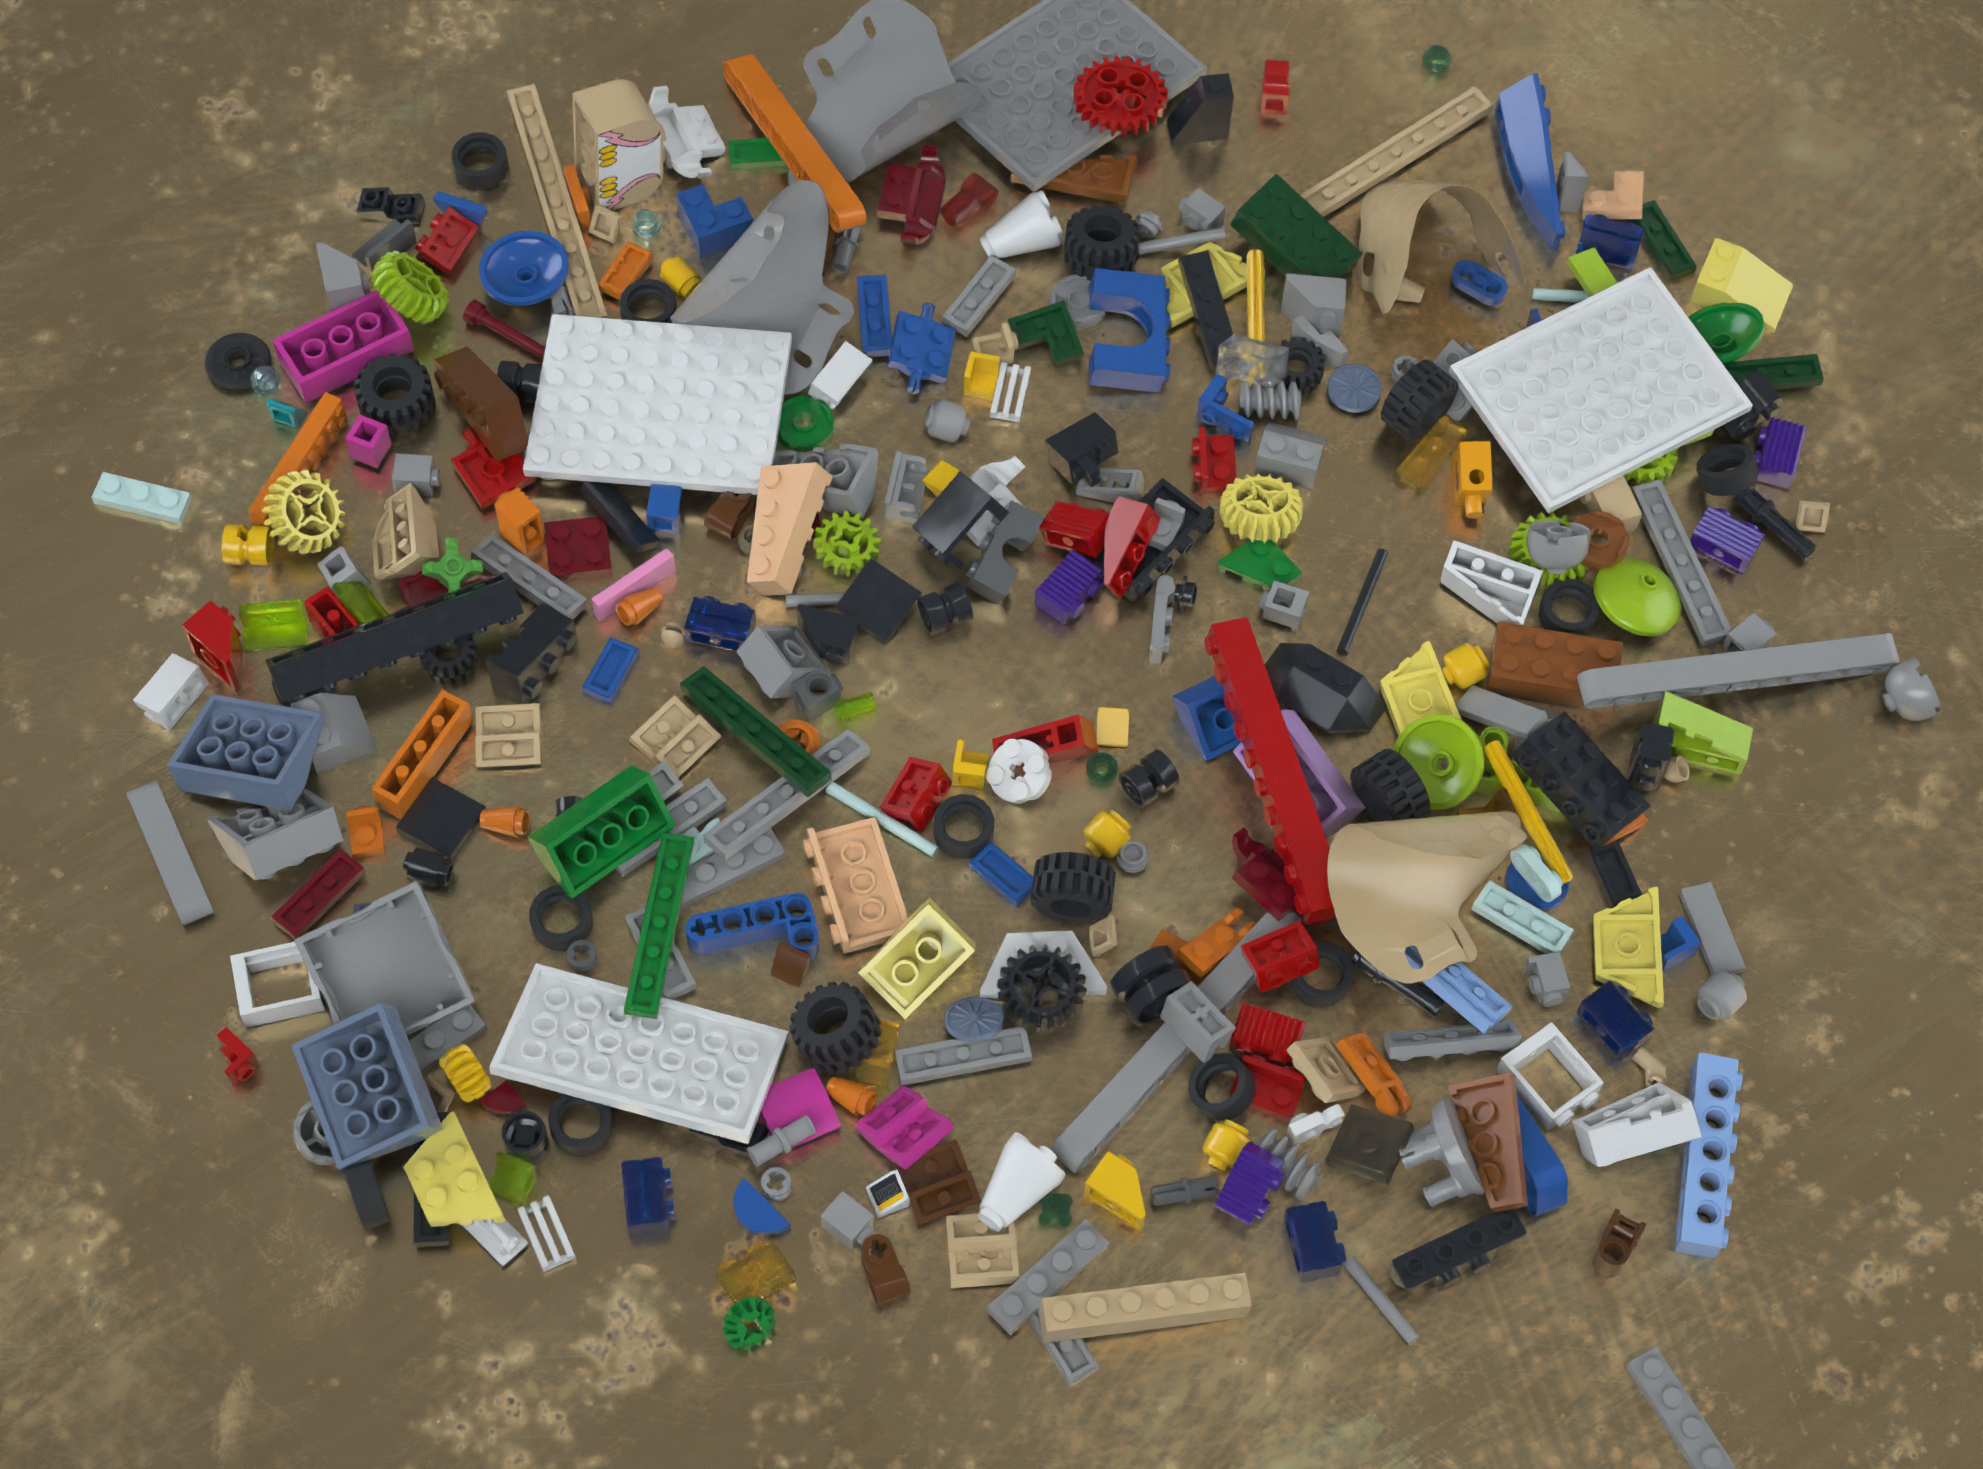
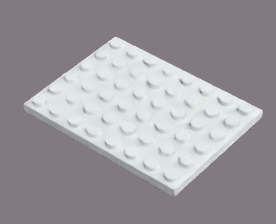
M1651 267L1450 365L1448 371L1452 378L1457 381L1461 391L1548 513L1749 412L1753 406Z
M552 314L523 467L524 476L651 486L652 483L681 486L682 489L729 491L739 494L752 493V495H758L761 467L773 466L792 334L787 332Z

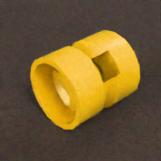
M226 524L222 536V557L224 563L243 565L246 561H249L252 566H270L274 555V537L269 536L273 528L271 526L253 525L248 530L246 525Z

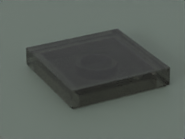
M1351 1104L1328 1152L1325 1163L1328 1167L1389 1185L1401 1159L1399 1149L1406 1148L1414 1130L1413 1123Z

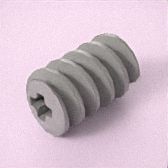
M1246 378L1242 379L1239 389L1238 414L1241 408H1244L1246 417H1250L1253 409H1256L1258 417L1262 418L1265 410H1268L1270 418L1274 419L1277 411H1281L1283 420H1286L1289 412L1292 411L1294 419H1299L1301 388L1298 391L1294 381L1290 383L1286 390L1283 381H1279L1274 389L1271 380H1267L1262 388L1259 379H1255L1251 387H1249Z
M1274 1127L1256 1145L1284 1159L1285 1162L1280 1171L1285 1173L1282 1181H1286L1285 1190L1290 1193L1297 1189L1295 1199L1298 1201L1304 1200L1319 1183L1324 1172L1320 1175L1317 1174L1320 1165L1318 1161L1310 1166L1306 1165L1309 1158L1308 1153L1303 1154L1299 1158L1296 1157L1299 1148L1297 1144L1289 1149L1285 1148L1288 1141L1287 1136L1277 1141L1275 1136L1278 1129Z

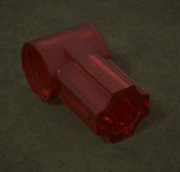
M972 173L964 180L960 191L940 208V214L949 226L959 228L978 210L985 211L989 209L996 201L999 190L979 174Z

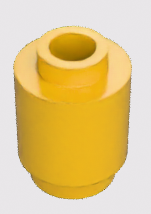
M681 256L669 257L660 267V278L679 297L687 299L702 282L701 276Z

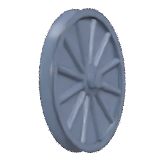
M1347 364L1339 367L1331 374L1327 389L1331 401L1337 407L1347 412L1360 413L1370 410L1378 403L1382 393V383L1372 369L1360 364Z
M984 997L963 998L951 1004L946 1010L944 1016L945 1027L957 1039L970 1042L983 1041L1001 1031L1004 1025V1012L1001 1006L991 999Z

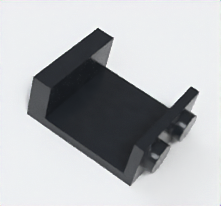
M959 471L915 522L912 528L921 535L917 540L930 552L936 548L933 554L945 565H948L951 561L961 569L964 564L951 553L952 549L986 510L1000 521L1009 512L985 490Z

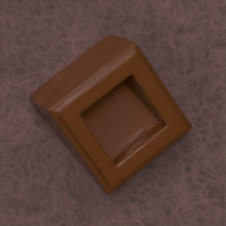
M783 942L779 943L771 975L790 985L800 987L810 970L809 954Z

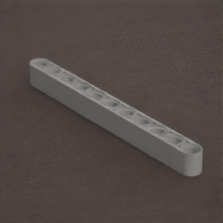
M1888 633L1595 668L1578 674L1577 681L1584 707L1592 709L1662 700L1665 691L1682 698L1883 673L1890 671L1899 664L1900 659L1893 636Z
M1294 910L1278 921L1267 912L1198 986L1199 990L1225 1015L1256 981L1255 974L1241 953L1240 945L1299 920L1304 926L1306 924L1304 918ZM1164 1023L1057 1138L1050 1150L1073 1173H1079L1192 1050Z

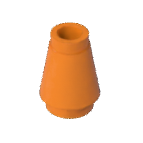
M653 586L650 589L648 588L620 598V602L616 604L615 609L618 617L625 625H638L659 604L663 603L664 599L660 590Z
M521 806L483 809L480 814V826L484 829L518 838L520 835H526L529 831L530 812Z
M834 1076L826 1086L828 1096L856 1116H866L873 1110L877 1101L878 1094L872 1090L871 1085Z

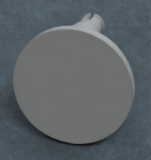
M1449 1097L1439 1100L1438 1105L1432 1107L1430 1124L1409 1133H1404L1407 1147L1399 1149L1400 1156H1404L1401 1160L1407 1170L1434 1158L1436 1161H1443L1448 1168L1450 1177L1423 1188L1425 1197L1431 1207L1456 1196L1462 1198L1475 1193L1478 1195L1485 1193L1477 1171L1476 1159L1467 1143L1469 1139L1456 1111L1458 1108Z

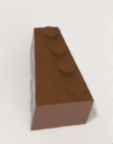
M468 346L434 359L437 368L434 376L438 386L441 389L444 388L496 461L527 449L528 438L518 396Z

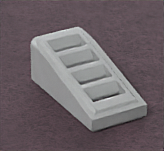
M1099 468L1101 483L1091 488L1084 481L1079 480L1076 488L1077 496L1115 503L1118 496L1139 501L1142 498L1145 481L1140 469ZM1103 481H1107L1106 487H1102ZM1116 483L1120 484L1119 488H1115Z

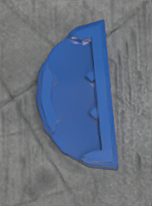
M438 191L433 197L434 202L443 213L450 206L478 226L481 225L488 214L486 206Z
M743 1178L736 1188L733 1199L735 1215L742 1227L754 1235H780L790 1229L791 1224Z

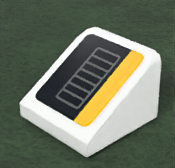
M898 1170L889 1172L865 1187L877 1218L909 1207V1197Z

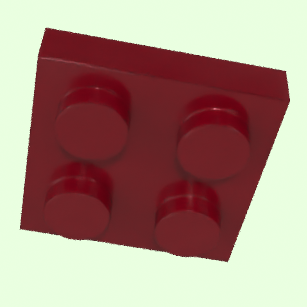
M602 516L544 522L550 574L560 581L612 575L607 522Z

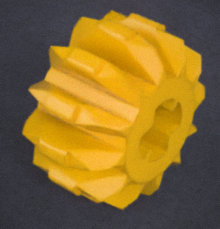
M460 1044L455 1048L452 1047L439 1058V1065L463 1101L469 1103L474 1099L477 1100L485 1095L486 1091L491 1089V1081L467 1045Z

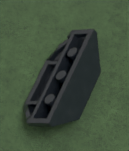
M1280 643L1264 664L1278 704L1288 710H1294L1298 716L1326 733L1370 732L1387 709L1386 704L1364 675L1312 644Z

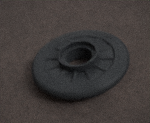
M232 333L219 338L210 346L205 356L204 366L208 377L215 384L227 389H245L257 384L265 377L271 365V353L266 343L259 337L248 333ZM236 356L246 358L242 365L233 366L230 364L231 359Z

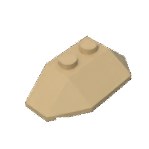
M409 483L386 500L384 505L386 511L379 520L372 540L374 577L378 581L416 575L422 571L421 563L436 562L439 559L436 522L416 488Z

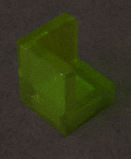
M497 1151L495 1155L497 1167L488 1184L494 1195L523 1207L537 1179L535 1166Z

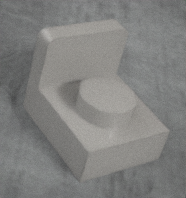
M1157 498L1154 503V511L1161 520L1156 533L1152 536L1148 545L1163 551L1177 538L1184 524L1185 509L1174 501H1165Z

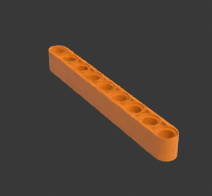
M750 53L724 61L723 73L727 83L798 181L809 180L815 182L823 190L829 214L828 224L836 233L866 224V212L863 204L756 57Z

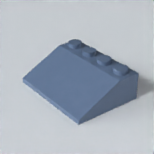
M212 694L167 764V767L180 791L291 811L306 785L324 715L316 711Z
M380 1002L291 1045L338 1170H343L413 1145L443 1130L396 1007Z

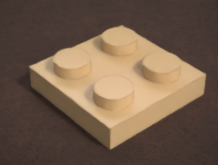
M1328 1036L1295 1041L1286 1049L1292 1057V1063L1295 1068L1305 1075L1312 1085L1313 1093L1323 1100L1324 1103L1355 1098L1366 1090L1361 1080Z

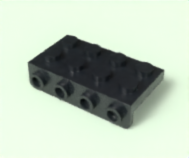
M1164 478L1138 502L1146 503L1154 510V503L1157 498L1165 501H1174L1185 509L1184 524L1177 538L1163 551L1149 545L1147 546L1144 558L1139 562L1132 576L1131 584L1124 593V596L1132 602L1141 594L1143 596L1147 595L1153 588L1155 580L1161 574H1168L1175 565V560L1181 554L1186 556L1194 547L1195 541L1201 535L1206 536L1215 525V509L1208 506L1204 510ZM1103 547L1096 558L1087 554L1083 555L1103 570L1102 579H1104Z
M1566 711L1528 737L1512 754L1515 762L1596 850L1602 848L1610 839L1651 807L1642 794L1632 786L1621 771L1613 765Z

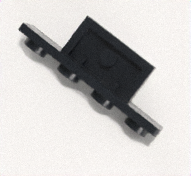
M1514 1209L1494 1211L1394 1258L1392 1266L1407 1291L1427 1282L1430 1283L1432 1289L1441 1284L1444 1287H1449L1462 1279L1461 1275L1473 1270L1474 1273H1478L1488 1268L1492 1264L1491 1261L1497 1249L1524 1237L1527 1231Z

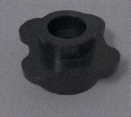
M1185 575L1183 576L1182 584H1177L1174 592V602L1180 604V612H1184L1185 607L1193 608L1197 597V583L1188 582V576Z

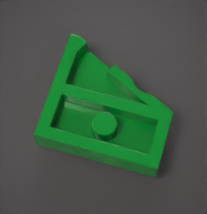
M1249 539L1217 561L1216 566L1223 573L1228 570L1242 576V581L1252 585H1259L1267 591H1270L1274 580L1292 586L1302 579L1303 574L1272 540H1267L1264 544L1261 540H1255L1252 543L1251 539Z

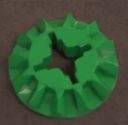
M747 1297L736 1302L728 1310L723 1320L722 1329L725 1339L735 1349L742 1348L749 1351L750 1347H761V1341L766 1337H772L771 1329L777 1324L774 1319V1309L766 1300L759 1297ZM741 1321H755L757 1328L747 1329Z

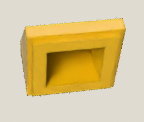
M941 460L921 481L938 497L960 470Z
M1099 707L1096 723L1097 746L1127 747L1129 709Z

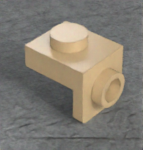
M1006 322L1001 323L1000 333L972 338L971 345L973 352L1000 357L1001 365V362L1007 364L1014 362V350L1018 349V340L1016 333L1010 332Z

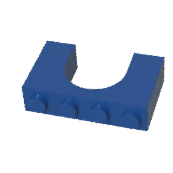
M1095 268L1089 284V309L1122 313L1134 318L1144 328L1147 340L1140 345L1132 347L1095 343L1089 358V385L1160 393L1164 381L1168 382L1171 367L1170 364L1166 363V356L1169 355L1170 338H1166V331L1169 329L1170 314L1166 313L1165 306H1168L1170 289L1165 288V276Z

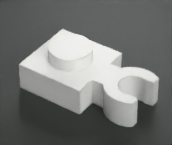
M1333 1105L1322 1113H1319V1111L1311 1115L1302 1113L1294 1117L1290 1121L1286 1132L1290 1146L1299 1145L1321 1135L1323 1130L1343 1123L1341 1118L1345 1117V1114L1340 1105Z

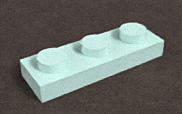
M103 472L92 495V500L94 504L182 525L192 497L189 492Z
M1491 880L1487 882L1471 910L1545 954L1559 951L1561 953L1574 931L1572 928Z

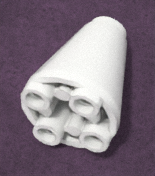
M1043 190L1029 194L985 231V236L979 238L988 258L992 255L1000 259L1056 248L1061 245V242L1065 241L1056 216L1050 218L1052 213Z
M1015 1132L1004 1145L980 1204L981 1211L977 1215L978 1218L986 1226L998 1232L1002 1227H1007L1062 1182L1066 1174L1054 1163L1057 1156L1045 1146L1041 1145L1039 1149L1030 1144L1026 1137Z

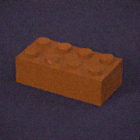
M1498 621L1492 640L1486 690L1504 697L1610 715L1613 706L1592 709L1584 707L1577 675L1590 669L1620 666L1623 642Z

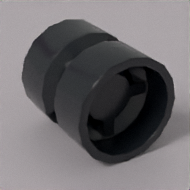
M501 360L497 376L518 397H521L523 402L535 403L543 364L526 363L524 367H521L518 362Z
M959 582L942 588L940 595L934 591L917 598L920 616L931 635L948 629L950 622L957 626L973 620L970 600Z
M1158 749L1153 750L1140 759V765L1133 764L1119 774V781L1124 792L1140 808H1144L1157 799L1158 792L1165 793L1180 781L1178 772L1171 760Z
M518 1111L511 1114L505 1120L502 1126V1139L509 1160L514 1165L524 1169L541 1165L547 1159L550 1152V1142L542 1118L530 1111Z

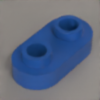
M1472 260L1459 261L1453 268L1452 283L1461 291L1487 305H1498L1504 301L1508 285L1501 276Z

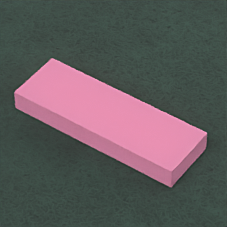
M664 549L592 598L594 615L601 622L616 612L615 606L620 602V598L648 588L650 589L676 571L674 555L668 549Z

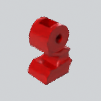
M1265 59L1260 113L1287 115L1289 61Z

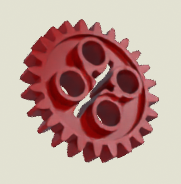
M1115 55L1114 61L1110 62L1106 57H1103L1102 65L1093 61L1092 69L1084 67L1083 75L1078 74L1077 83H1074L1073 104H1076V113H1081V121L1089 120V128H1094L1098 125L1100 126L1099 133L1102 134L1108 129L1112 137L1116 134V131H1121L1122 136L1126 137L1127 131L1131 130L1136 136L1138 135L1139 127L1148 131L1149 123L1157 125L1158 117H1163L1164 109L1167 107L1168 88H1165V79H1159L1160 72H1151V64L1142 67L1141 59L1131 63L1130 56H1127L1124 61H1120L1118 55Z

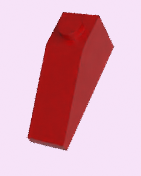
M1080 714L992 739L994 753L1008 739L1029 740L1046 751L1049 763L1072 760L1098 752L1094 724ZM1021 763L1020 766H1016L1015 768L1023 767L1025 764Z

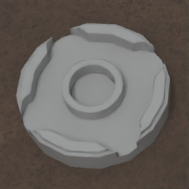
M1070 275L1061 278L1056 283V286L1051 290L1049 303L1051 305L1064 300L1075 329L1094 326L1104 318L1107 311L1090 310V280H1087L1085 276Z

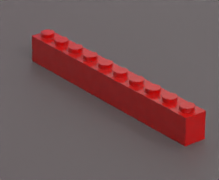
M1248 617L1211 624L1208 635L1204 639L1205 650L1208 656L1213 657L1216 681L1218 684L1222 683L1225 692V707L1228 712H1232L1235 720V736L1238 740H1242L1245 749L1243 752L1245 764L1248 769H1252L1254 775L1253 785L1257 797L1262 798L1265 806L1263 810L1265 822L1268 826H1272L1275 835L1274 847L1276 853L1282 855L1285 863L1284 875L1287 883L1293 886L1295 908L1298 914L1303 915L1306 924L1335 918L1336 914L1329 893L1327 873L1330 847Z

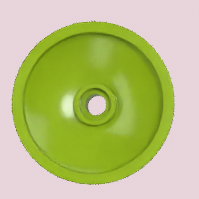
M1624 557L1620 563L1611 568L1599 569L1595 575L1593 588L1600 608L1611 621L1624 630L1641 636H1658L1671 630L1679 620L1681 600L1678 591L1671 579L1652 563L1638 558Z
M1434 714L1417 719L1402 731L1393 747V751L1403 756L1413 766L1423 781L1430 800V810H1446L1463 803L1473 794L1481 781L1485 761L1482 744L1474 730L1465 722L1455 717ZM1447 759L1449 762L1448 768L1442 770L1441 762Z

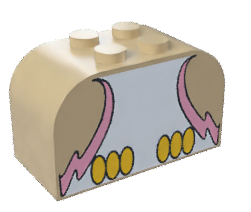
M618 79L572 93L574 165L581 186H587L593 207L595 208V205L598 204L614 211L641 202L651 196L658 189L663 179V162L666 161L663 141H666V134L663 126L657 121L650 105L646 103L637 86L629 80Z

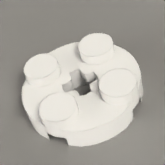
M1008 739L993 754L989 763V769L986 772V779L991 784L993 791L1000 798L1008 802L1023 804L1022 802L1033 801L1046 791L1051 781L1052 770L1049 769L1048 754L1041 746L1029 740ZM1024 763L1023 770L1026 772L1025 776H1018L1015 779V767Z

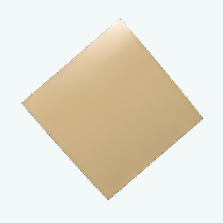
M674 695L630 736L629 741L654 764L658 765L664 761L675 776L679 778L721 738V735L700 714L697 716L693 714Z
M539 703L475 707L476 768L541 765V714Z
M978 1214L946 1216L951 1288L1014 1284L1020 1278L1015 1220L1007 1227H1002L998 1232L986 1226L978 1218Z

